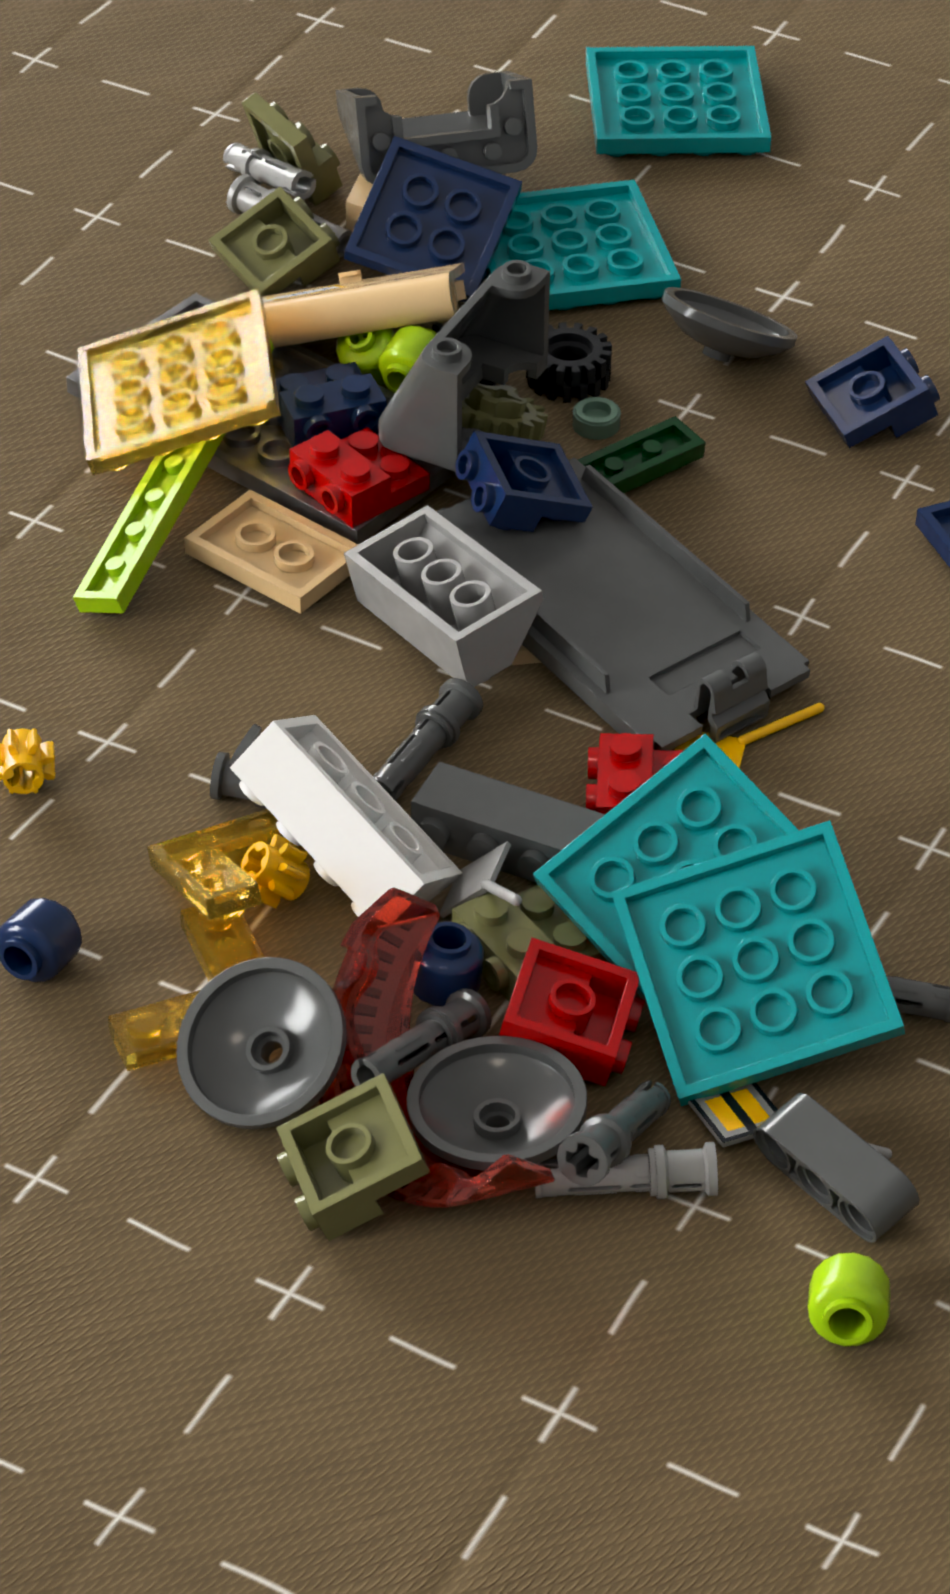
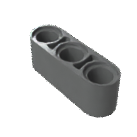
M801 1092L796 1094L753 1130V1136L760 1151L776 1168L867 1242L873 1243L919 1204L918 1192L912 1182L899 1168L807 1094Z

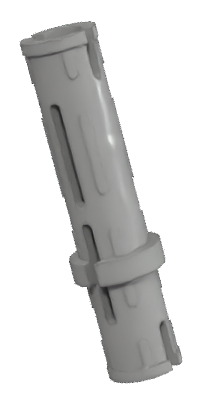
M233 143L224 152L223 161L224 163H229L226 167L232 171L254 177L256 184L265 183L276 189L280 186L286 193L294 197L299 196L301 199H307L314 193L316 179H311L314 176L311 172L275 159L270 152L262 148L250 149L241 143Z

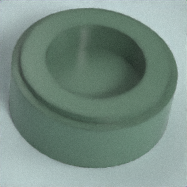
M589 397L583 399L573 408V429L577 434L588 439L601 440L610 438L620 429L621 410L616 403L607 398Z

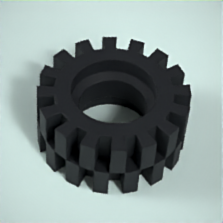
M561 322L558 323V329H554L550 324L548 330V367L537 379L528 377V370H526L527 384L530 388L535 387V393L539 396L547 392V399L555 401L557 396L563 397V403H571V397H577L581 401L586 399L588 394L592 397H598L601 390L606 391L610 382L611 341L607 342V336L604 333L597 335V328L592 326L587 330H583L582 323H574V328H567V323Z

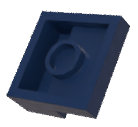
M889 336L880 339L805 381L809 394L848 448L887 427L897 438L938 415L934 403L940 400V396L934 383L927 374L922 377L918 375L919 368L907 348L900 351Z
M355 362L333 364L328 368L303 373H290L283 377L264 381V397L292 447L327 430L340 439H344L366 427L379 434L378 420L387 406V399L372 374H362Z
M473 431L465 449L457 457L456 475L459 479L468 481L472 489V508L474 511L484 514L489 526L501 530L514 529L534 532L541 517H546L553 521L568 520L585 523L593 508L561 445L558 443Z

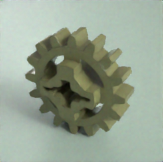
M478 383L462 401V427L466 429L477 428L487 433L541 441V438L544 436L548 414L544 413V406L533 405V398H520L517 389L509 385L490 386Z

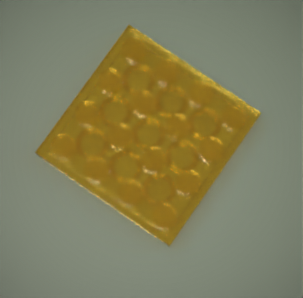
M258 289L77 348L86 462L93 476L107 471L121 470L129 464L153 456H164L175 449L196 442L214 440L224 433L249 425H260L271 418L281 415L265 305Z

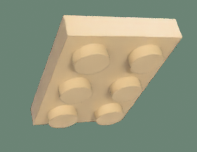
M251 489L184 537L185 553L300 614L350 576L344 553L358 545Z

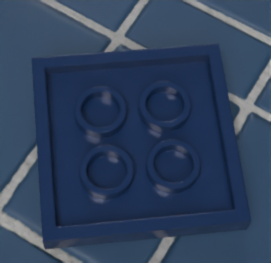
M394 136L344 250V259L387 275L464 263L465 272L454 280H463L466 299L460 301L465 303L484 281L520 195L522 181Z

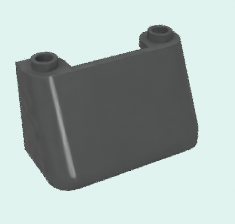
M510 71L491 72L477 76L468 87V111L402 118V116L388 114L383 111L378 96L366 88L336 90L337 110L360 173L371 184L376 179L394 136L500 174L525 170L533 164L537 156L532 79Z
M511 260L492 272L426 345L378 420L379 441L384 447L456 472L457 457L468 443L462 440V401L482 379L505 385L509 374L518 370H528V377L537 379L548 367L549 270L530 265L522 260Z

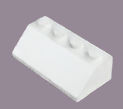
M316 715L272 721L230 767L241 780L239 786L242 792L254 803L265 806L278 820L276 826L279 832L294 845L302 846L315 860L313 866L317 873L329 884L339 886L353 901L351 908L354 913L371 927L410 917L462 874L460 869Z

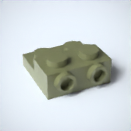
M256 92L242 102L259 148L270 152L275 159L291 164L296 168L307 170L314 175L311 179H316V188L314 193L307 198L311 203L317 206L343 186L337 167L340 166L338 157L327 144L320 146L316 143L309 130L301 122L298 121L294 124L276 102L269 104Z
M280 186L208 239L212 250L257 297L278 294L295 280H298L306 287L340 261L336 250L340 242L333 230L324 222L318 225L313 220V213L307 204L299 196L292 199Z
M539 885L518 894L522 897V903L519 906H514L487 892L452 909V922H456L469 929L480 939L484 947L482 975L485 982L493 991H499L509 1002L531 937L608 962Z
M384 1073L276 1127L285 1151L276 1155L278 1162L292 1187L300 1185L303 1192L302 1195L294 1198L300 1215L310 1231L320 1227L329 1241L384 1214L378 1201L379 1198L430 1173L395 1092Z

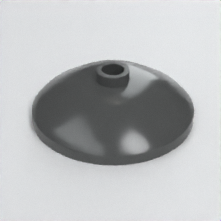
M668 287L662 296L667 312L679 328L696 342L704 345L702 351L704 355L718 361L729 362L730 356L758 359L780 354L793 348L798 337L793 330L764 314L713 295L685 288Z
M262 957L238 963L209 981L193 999L186 1011L179 1030L176 1052L182 1083L192 1100L208 1115L221 1123L242 1129H265L284 1124L300 1116L316 1104L337 1076L346 1048L347 1029L344 1011L330 985L311 968L299 962L280 957ZM278 1048H282L281 1057L276 1062L269 1063L271 1053Z
M511 1036L478 1037L464 1040L442 1049L430 1057L417 1070L407 1092L408 1120L417 1139L438 1157L450 1163L479 1171L502 1172L518 1170L553 1157L557 1154L559 1145L566 1137L580 1131L587 1112L586 1087L577 1068L565 1056L551 1047L533 1040Z

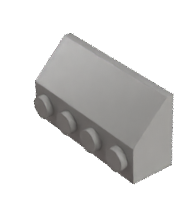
M428 505L344 553L357 601L450 676L463 679L473 687L489 680L495 674L512 665L544 600L542 590Z

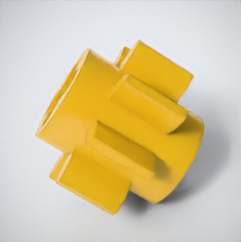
M23 728L7 730L2 744L0 743V781L3 780L10 794L38 793V789L42 786L44 779H55L54 742L46 741L42 743V739L37 734V729L35 728L32 730Z
M274 834L270 845L265 842H256L246 851L241 862V875L247 881L243 887L244 891L253 894L255 900L272 908H277L281 897L288 901L297 899L306 889L310 879L309 866L303 862L308 855L307 852L296 847V845L278 834Z

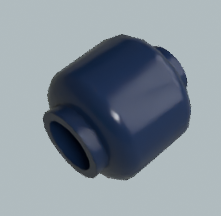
M34 898L27 901L0 927V960L2 965L16 978L35 983L47 982L56 976L78 954L82 944L81 929L72 912L57 901L47 898Z
M439 922L427 927L409 959L407 981L412 993L427 1004L442 1007L446 1004L447 998L452 993L462 988L478 992L484 961V947L480 939L469 929L456 922Z

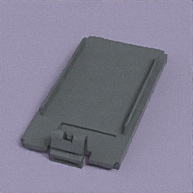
M571 458L568 461L593 506L585 523L568 520L553 521L546 517H541L534 532L514 529L501 530L489 526L484 514L473 510L471 498L447 509L442 508L436 511L542 590L544 600L522 645L619 734H654L653 750H672L702 734L703 726L694 718L709 711L708 721L710 723L709 738L717 743L768 716L769 698L809 678V660L751 611L749 602L596 469L591 465L585 467L576 458Z

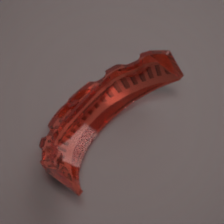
M390 888L352 922L340 945L348 950L332 988L341 1003L346 1020L347 1038L345 1054L333 1083L319 1099L320 1105L356 1087L351 1078V1067L356 1060L364 1058L387 1044L390 1040L410 1030L412 1000L418 971L428 941L440 917L435 904L398 888ZM414 1070L390 1083L408 1124L407 1092L414 1076ZM412 1131L430 1173L387 1194V1196L417 1206L446 1208L461 1206L551 1183L555 1179L549 1168L510 1154L500 1157L485 1171L473 1170L450 1163L428 1150Z

